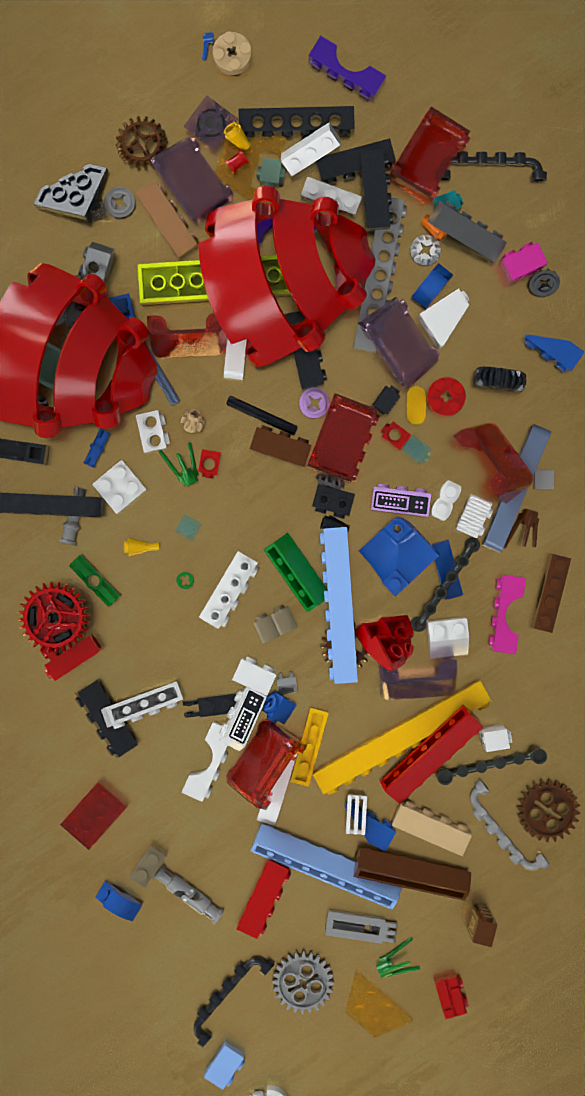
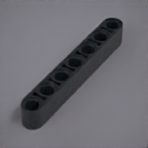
M0 493V513L102 517L103 498Z

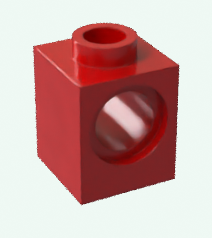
M394 421L391 424L387 422L380 431L383 433L381 438L398 451L401 450L411 436L410 433ZM391 430L399 431L400 438L398 440H392L389 437Z
M202 449L198 472L202 473V477L213 478V475L218 476L221 452ZM207 459H213L215 462V466L211 470H207L204 466Z

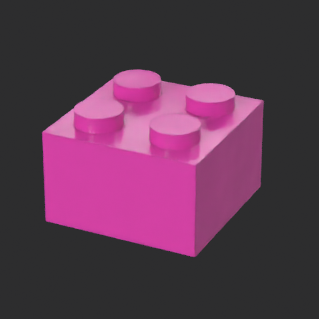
M529 242L521 246L522 248L518 252L512 250L504 254L499 264L508 284L537 272L548 264L539 243L533 244Z

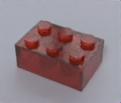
M100 779L60 825L84 847L90 850L129 804Z

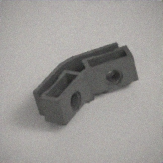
M92 242L89 247H85L83 253L85 262L84 265L81 264L76 277L83 279L88 274H95L107 285L115 249ZM71 301L70 308H66L63 319H66V327L72 328L86 306Z

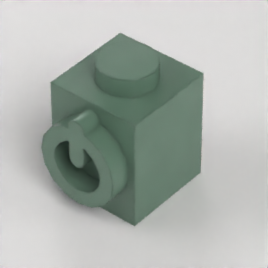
M263 158L262 167L258 166L256 178H260V184H263V186L279 187V184L284 182L286 168L282 165L281 160Z

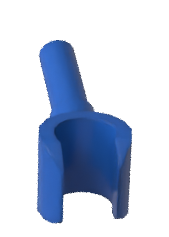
M213 32L203 35V60H207L208 43H214Z

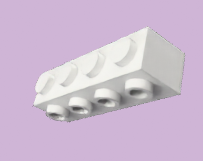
M238 551L199 618L218 629L220 626L225 627L230 618L227 614L230 609L234 611L240 602L237 600L240 592L242 594L245 593L250 585L246 583L249 577L254 578L259 570V567L256 566L258 562Z
M176 681L101 709L107 728L113 726L116 729L124 726V721L129 719L132 722L143 719L142 715L145 713H149V716L159 713V708L164 706L167 709L178 706L177 702L183 700Z

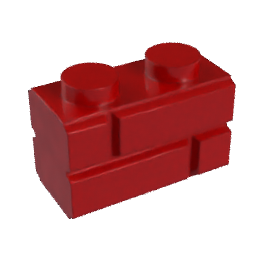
M456 973L435 978L434 981L445 1019L467 1014L466 1008L469 1007L467 996H462L461 989H464L462 978H458Z

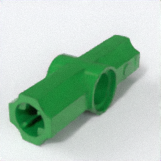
M81 554L70 563L69 567L108 607L120 597L118 592L103 578L102 574L98 573ZM93 575L99 578L97 586L90 584V578Z

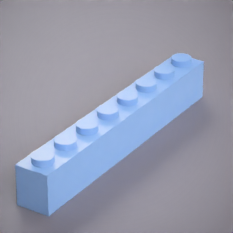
M347 527L323 529L324 533H320V543L325 546V552H321L322 564H326V571H323V583H327L328 591H324V600L329 604V610H325L326 622H330V629H327V641H331L332 649H328V658L333 661V668H329L330 680L334 679V684L358 682Z
M261 824L251 848V852L391 910L399 899L402 887L353 877L355 862L346 859L342 855L329 852L325 848L312 845L306 840L295 838L289 833L278 831L272 826Z

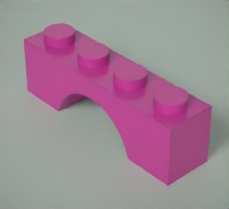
M501 575V578L497 579L496 589L499 590V596L495 597L494 609H497L496 616L492 617L491 628H494V634L490 635L489 647H492L494 652L516 654L519 635L508 627L506 611L514 600L524 597L526 582L524 577Z

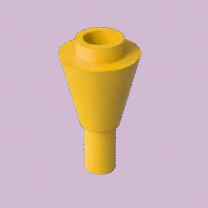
M127 538V541H124L123 544L124 553H127L129 557L150 550H159V543H147Z

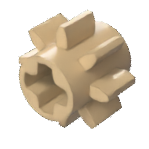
M191 409L190 411H185L180 423L184 424L183 428L187 432L195 433L196 431H201L206 420L202 418L203 414L199 410Z

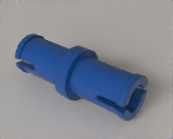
M99 428L94 442L89 446L91 448L83 462L84 464L95 468V464L100 454L104 452L105 449L103 448L111 433Z

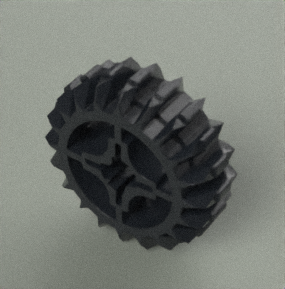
M480 366L476 369L474 376L476 386L500 391L522 392L527 382L524 372L497 367Z

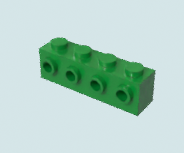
M286 533L263 549L307 613L325 601L324 591H328L289 533Z

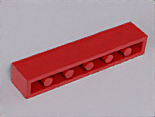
M463 704L380 781L384 791L399 804L407 799L439 767L450 760L452 755L464 747L474 735L479 733L483 725L478 717Z

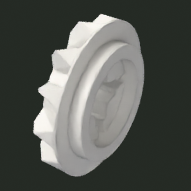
M424 234L412 242L410 253L416 263L427 266L438 260L441 247L439 241L433 236ZM421 243L425 245V247L432 245L431 249L429 250L430 256L426 253L419 255V253L422 251Z

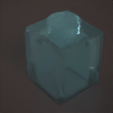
M414 435L411 436L401 449L404 454L417 464L421 462L426 463L432 455L429 453L431 448Z
M184 515L175 532L193 541L202 523Z

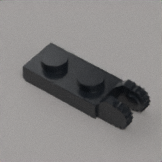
M236 693L183 701V706L198 704L199 711L186 712L184 717H207L228 714L230 708L236 704V701H234Z

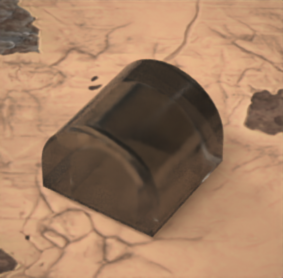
M103 199L95 201L88 216L90 224L108 218Z

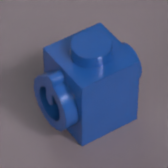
M273 691L266 698L262 711L268 714L266 718L276 724L279 721L285 724L297 705L287 697Z

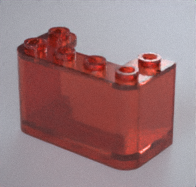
M334 393L307 467L351 483V480L355 481L360 470L356 468L358 461L362 463L366 453L362 450L365 444L369 445L373 435L369 433L372 426L376 427L380 417L377 414L378 409Z

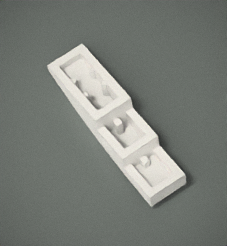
M279 745L257 821L275 826L298 750Z

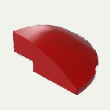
M408 615L383 617L377 622L362 623L354 631L370 656L389 671L402 667L413 653L414 646L411 644V638L414 636V632Z

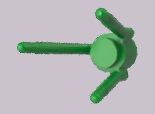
M191 442L188 443L192 470L191 467L186 468L179 453L176 454L183 470L180 472L181 475L163 451L159 450V454L176 475L179 483L183 482L184 487L197 482V476L199 475Z
M412 937L386 956L379 958L380 963H377L376 966L381 978H389L394 975L420 970L419 966L396 970L409 965L410 961L394 965L392 960L388 961L389 958L413 941Z

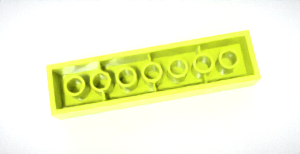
M277 255L261 256L274 296H291L283 278ZM200 260L137 264L141 305L209 301L202 277Z

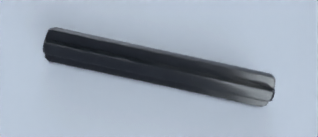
M228 397L226 402L228 406L284 432L295 435L298 429L297 425L238 398Z

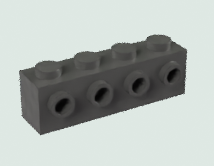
M439 201L428 222L493 262H496L507 244L502 239L503 235L495 230L492 233L486 230L488 226L479 220L477 223L471 221L472 216L464 211L461 214L455 211L457 207L448 201L446 204Z

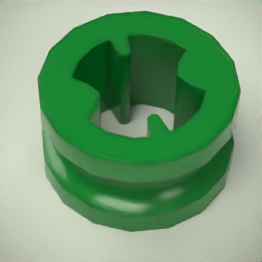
M188 572L180 573L176 579L177 585L182 589L191 588L194 584L193 575ZM187 575L189 576L188 581L190 582V584L188 586L187 584L183 586L181 584V577H186Z

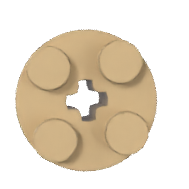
M226 32L221 35L213 46V58L216 67L226 75H237L245 72L252 60L249 41L243 35L236 32ZM229 52H236V56L232 55L229 57Z

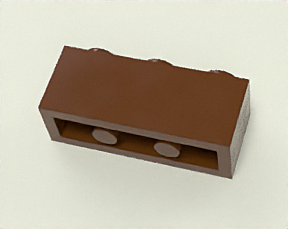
M264 425L261 428H256L250 450L305 467L312 446L308 444L309 440L301 437L295 440L290 438L291 434L282 431L277 434L272 432L273 428Z

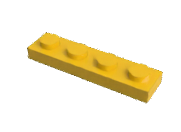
M310 707L290 782L309 787L329 712Z

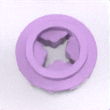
M310 388L301 395L299 406L302 413L307 417L320 418L327 413L330 400L327 393L322 389ZM309 396L314 400L322 398L318 403L320 410L316 407L308 409L311 404Z

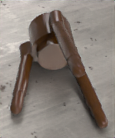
M524 509L523 514L519 513L518 519L509 533L503 549H506L521 521L522 525L526 526L522 546L526 547L530 528L533 527V547H536L539 518H537L538 512Z

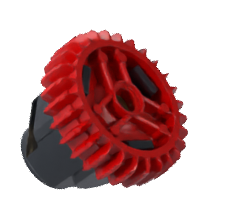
M53 581L50 582L49 587H47L46 583H42L43 589L35 586L37 592L35 593L30 590L29 594L31 597H24L27 603L20 604L24 610L18 611L19 614L23 615L18 621L24 622V625L19 628L26 629L22 635L30 636L27 642L35 641L33 647H36L38 644L41 645L40 651L47 647V653H50L52 648H54L55 653H58L61 647L62 651L65 652L66 645L72 649V642L79 644L77 638L85 637L81 632L88 631L84 624H90V621L85 620V617L90 616V613H85L89 606H83L82 603L86 599H79L82 594L81 592L76 595L74 594L75 587L68 590L69 584H65L62 588L61 582H58L56 587H54Z

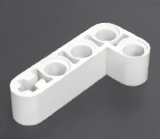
M227 339L224 378L243 380L247 339L232 345Z

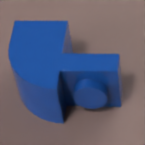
M438 263L412 295V298L427 309L453 274Z
M106 881L95 897L103 904L105 909L130 921L134 920L142 907V904L131 895L120 892L111 883Z

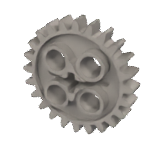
M296 951L294 958L288 954V961L281 959L283 966H276L279 972L273 973V976L278 978L272 980V984L277 985L273 988V992H279L276 995V999L282 998L280 1005L287 1003L286 1010L294 1007V1013L298 1009H301V1014H304L305 1009L311 1013L313 1007L317 1011L319 1010L318 1004L325 1006L323 999L330 1000V996L327 993H333V989L329 987L334 985V981L329 980L333 977V973H327L331 967H324L326 960L319 962L320 955L313 958V952L306 956L305 951H303L302 956H299ZM308 965L312 968V971L308 974L304 973L302 967ZM314 974H318L317 977L311 978ZM293 975L295 981L289 983L285 980V977ZM300 979L306 981V986L300 984ZM314 982H318L321 984V988L313 990L311 985ZM295 987L292 991H288L289 988ZM301 991L305 996L302 999H296L294 994Z

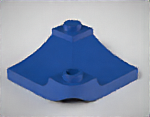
M401 517L394 518L359 550L383 581L382 583L394 596L399 594L440 555L408 520ZM395 526H400L401 531H396Z

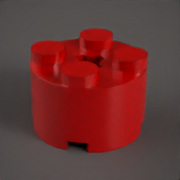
M451 377L437 379L430 385L426 393L428 407L434 414L441 417H449L459 412L466 400V392L463 385ZM445 392L451 397L447 402H444V398L441 397Z

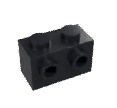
M318 484L312 507H316V512L326 514V511L334 512L333 516L344 519L345 515H350L355 494Z

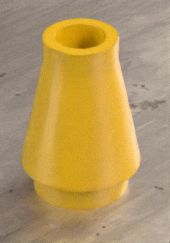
M234 122L225 128V138L240 148L241 151H246L250 147L251 143L248 141L241 125Z

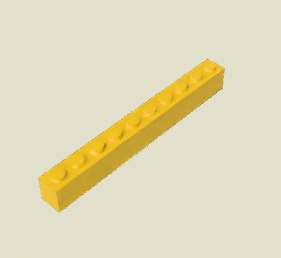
M477 680L315 770L312 775L322 793L331 795L339 790L338 786L342 784L346 786L354 782V777L360 774L362 776L372 772V767L385 765L389 762L388 759L394 755L396 758L403 755L406 748L419 746L422 743L421 740L429 737L463 704L471 712L476 709L481 711L489 706L488 703L492 700L482 682Z

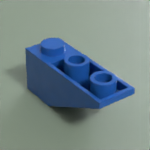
M528 334L523 337L528 347L533 350L537 348L541 351L540 355L548 361L552 359L557 363L556 367L563 372L566 370L568 372L572 371L585 353L568 340Z
M345 801L344 807L347 810V802ZM351 801V817L354 820L355 803ZM359 805L358 828L361 830L362 810H360L361 806ZM368 810L366 812L364 836L370 844L386 852L397 831L393 828L391 822L385 819L383 822L380 821L375 813Z

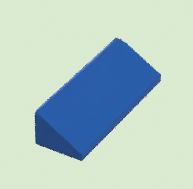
M449 540L431 544L440 553L434 562L441 585L446 579V574L452 571L455 566ZM459 577L447 590L445 600L463 595Z

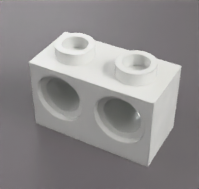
M159 410L136 415L144 453L167 449V444H170L168 432L164 433L163 425H166L164 414H160ZM149 417L156 418L157 423L154 427L147 426L146 421ZM155 435L161 438L158 446H153L150 442L151 438Z

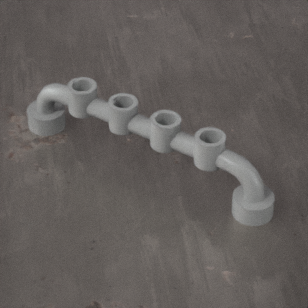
M481 779L474 783L476 788L470 796L471 804L475 808L473 814L479 821L485 820L487 823L485 826L486 830L491 836L494 834L498 836L499 840L497 843L503 850L508 848L512 853L509 856L515 865L520 863L525 869L531 871L541 867L545 870L549 867L550 863L542 853L535 857L536 862L530 863L527 861L522 852L517 849L512 840L503 832L498 823L478 801L479 794L484 796L490 791Z

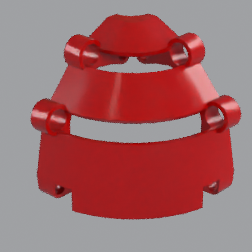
M261 186L254 191L253 200L219 207L208 213L205 231L210 238L198 243L200 267L206 292L215 316L231 345L247 339L245 355L256 367L268 365L299 348L306 352L314 351L325 340V333L323 331L345 309H354L360 306L366 299L367 291L363 285L375 266L376 258L369 247L366 230L363 226L340 215L339 205L333 198L319 197L314 200L313 204L280 199L278 190L271 186ZM266 219H273V240L278 263L292 298L306 318L295 325L290 324L280 308L262 263L257 223ZM314 227L321 233L328 250L334 254L336 260L334 264L336 274L335 288L330 282L320 260L315 241Z
M39 263L27 274L28 286L12 282L0 301V421L34 427L35 434L41 438L54 437L61 432L62 427L94 423L95 426L103 429L115 427L120 422V414L137 408L149 400L150 387L154 377L157 375V365L144 343L148 337V329L140 319L134 317L127 319L105 296L107 287L99 276L88 274L83 279H80L53 265ZM74 301L83 304L86 308L73 324L58 360L53 390L54 407L38 404V386L42 360L56 323L70 302ZM116 338L118 342V356L112 380L101 397L95 400L96 380L101 362L110 344Z

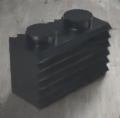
M392 385L390 387L385 386L371 407L382 415L388 416L400 399V391Z

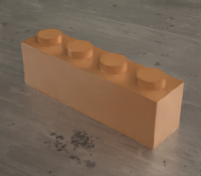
M154 180L137 191L136 195L177 257L181 259L198 247L196 242L199 239L193 231H188L186 228L188 225L183 215L178 216L175 211L177 206L172 199L168 200L164 194L167 191L161 183L157 184Z

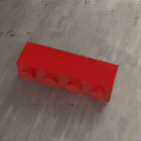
M267 859L236 930L258 939L259 934L263 936L267 927L264 923L267 917H272L275 910L273 904L275 900L279 901L283 893L281 889L283 882L287 883L290 878L289 867Z

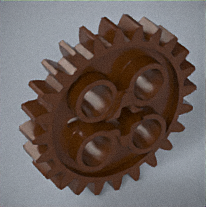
M549 779L548 784L541 780L540 786L534 782V789L528 786L529 793H522L525 800L519 799L523 806L517 807V809L523 813L519 814L518 818L524 819L520 824L522 826L527 825L525 828L526 832L532 830L531 837L538 834L539 841L542 837H545L546 842L549 841L550 837H552L554 842L557 840L556 836L564 839L563 833L565 832L570 835L568 829H575L572 823L579 822L575 815L580 814L579 811L575 810V808L580 806L579 803H574L577 796H571L573 793L571 789L566 791V784L560 787L559 781L553 785L551 779ZM544 793L551 794V799L548 802L541 800ZM538 801L545 807L551 808L552 811L557 815L561 816L563 820L560 821L550 813H547L546 815V811L540 806L536 805L534 802ZM560 804H566L567 809L565 812L560 813L557 811ZM533 809L540 810V815L537 818L531 817ZM549 820H556V826L554 828H547V822Z

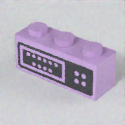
M378 483L377 487H373L370 510L428 517L431 494L427 493L426 489L416 488V492L408 491V487L397 486V489H389V485Z

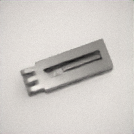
M329 909L325 935L382 944V941L396 943V938L389 937V935H397V931L390 930V927L398 928V923L388 922L383 917ZM365 925H370L369 931H377V934L364 933Z

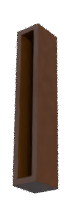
M360 848L355 858L353 877L462 901H465L470 893L471 872L461 868L455 869L443 864L437 865L428 863L425 860L410 859L407 856L391 855V853L373 851L370 848Z

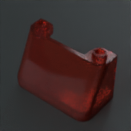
M431 106L389 173L390 178L428 199L431 196L435 197L440 190L438 186L439 181L460 147L465 148L468 144L470 130Z
M211 313L207 317L206 329L170 330L167 328L166 320L158 315L147 316L151 351L158 358L216 356L226 352L227 337L215 313Z
M484 423L464 428L454 435V438L462 447H465L467 450L476 448L480 452L484 451L499 472L492 479L491 488L503 502L508 503L533 483V474L499 427L494 423Z
M270 720L262 721L259 724L258 731L234 769H231L226 776L227 784L254 807L267 810L271 802L267 798L272 796L271 790L289 762L296 759L294 755L297 752L303 754L308 746Z

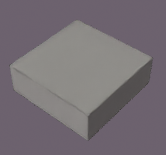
M536 470L534 473V489H554V470Z

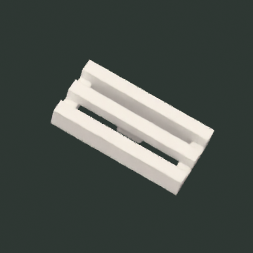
M348 795L346 834L365 835L366 795ZM352 799H355L354 829H350ZM359 799L363 800L361 830H358Z

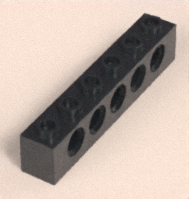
M354 106L238 109L239 125H241L247 138H254L255 135H262L263 138H272L278 134H281V137H293V134H301V137H307L327 123H330L329 121L332 118L340 120L338 126L331 125L335 132L339 133V136H350L355 130ZM298 118L302 121V124L299 127H294L291 121ZM313 118H318L321 124L315 127L311 125L310 121ZM257 119L262 120L264 123L260 128L253 126V122ZM280 119L283 122L282 126L274 127L272 125L273 120Z

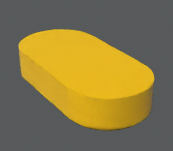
M414 386L407 392L406 417L413 425L421 424L426 418V393L419 386Z

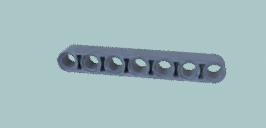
M536 424L532 425L484 539V547L499 553L503 550L550 437V430Z

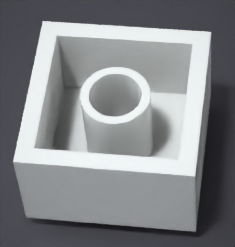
M124 460L119 461L92 484L116 514L121 513L148 490Z

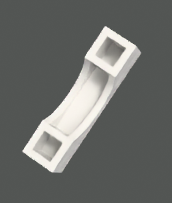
M213 721L205 738V741L212 749V762L204 771L190 773L181 792L203 802L204 797L209 798L213 789L209 786L212 780H217L220 770L217 768L220 763L224 764L228 755L225 752L228 745L219 741L221 738L219 732L223 725L216 721Z

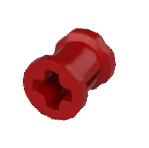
M240 149L232 158L225 160V163L234 175L238 169L250 163Z

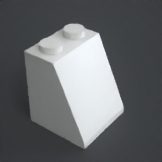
M459 288L418 316V320L438 350L443 347L469 306V297L465 291L461 292Z
M466 617L426 621L430 659L468 655L469 631Z

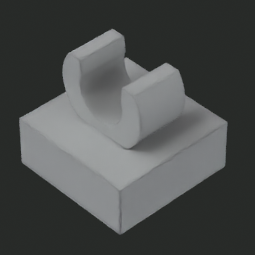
M289 672V678H283L282 673H279V679H277L279 694L298 692L296 677H293V673Z

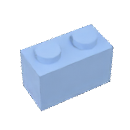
M225 1041L206 1069L204 1078L222 1090L226 1085L229 1087L235 1078L233 1076L236 1069L240 1070L245 1063V1053Z

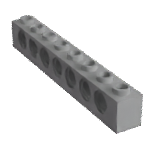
M392 198V204L389 205V212H393L396 216V222L390 224V229L376 230L374 234L371 252L376 260L375 266L365 283L364 289L367 291V296L361 304L353 348L355 350L376 353L377 349L381 350L383 338H379L380 330L384 331L386 319H383L384 311L388 312L390 300H386L387 292L391 293L393 281H390L391 273L395 274L397 262H393L394 255H398L400 248L397 238L402 236L404 225L400 224L401 217L406 216L407 206L404 205L405 200ZM390 233L393 236V240L385 242L382 235ZM387 252L390 258L387 261H382L379 258V254ZM382 270L386 273V278L378 280L375 273ZM373 290H381L383 296L380 299H375L372 296ZM371 308H376L379 311V316L372 318L369 316L368 311ZM367 327L375 329L376 334L373 337H368L365 334Z

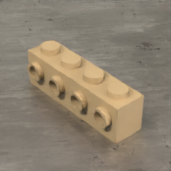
M410 801L399 804L392 820L393 827L463 856L472 837L469 827L463 824L451 823L452 820L445 816L437 817L429 809L424 808L421 810L416 808L417 805Z

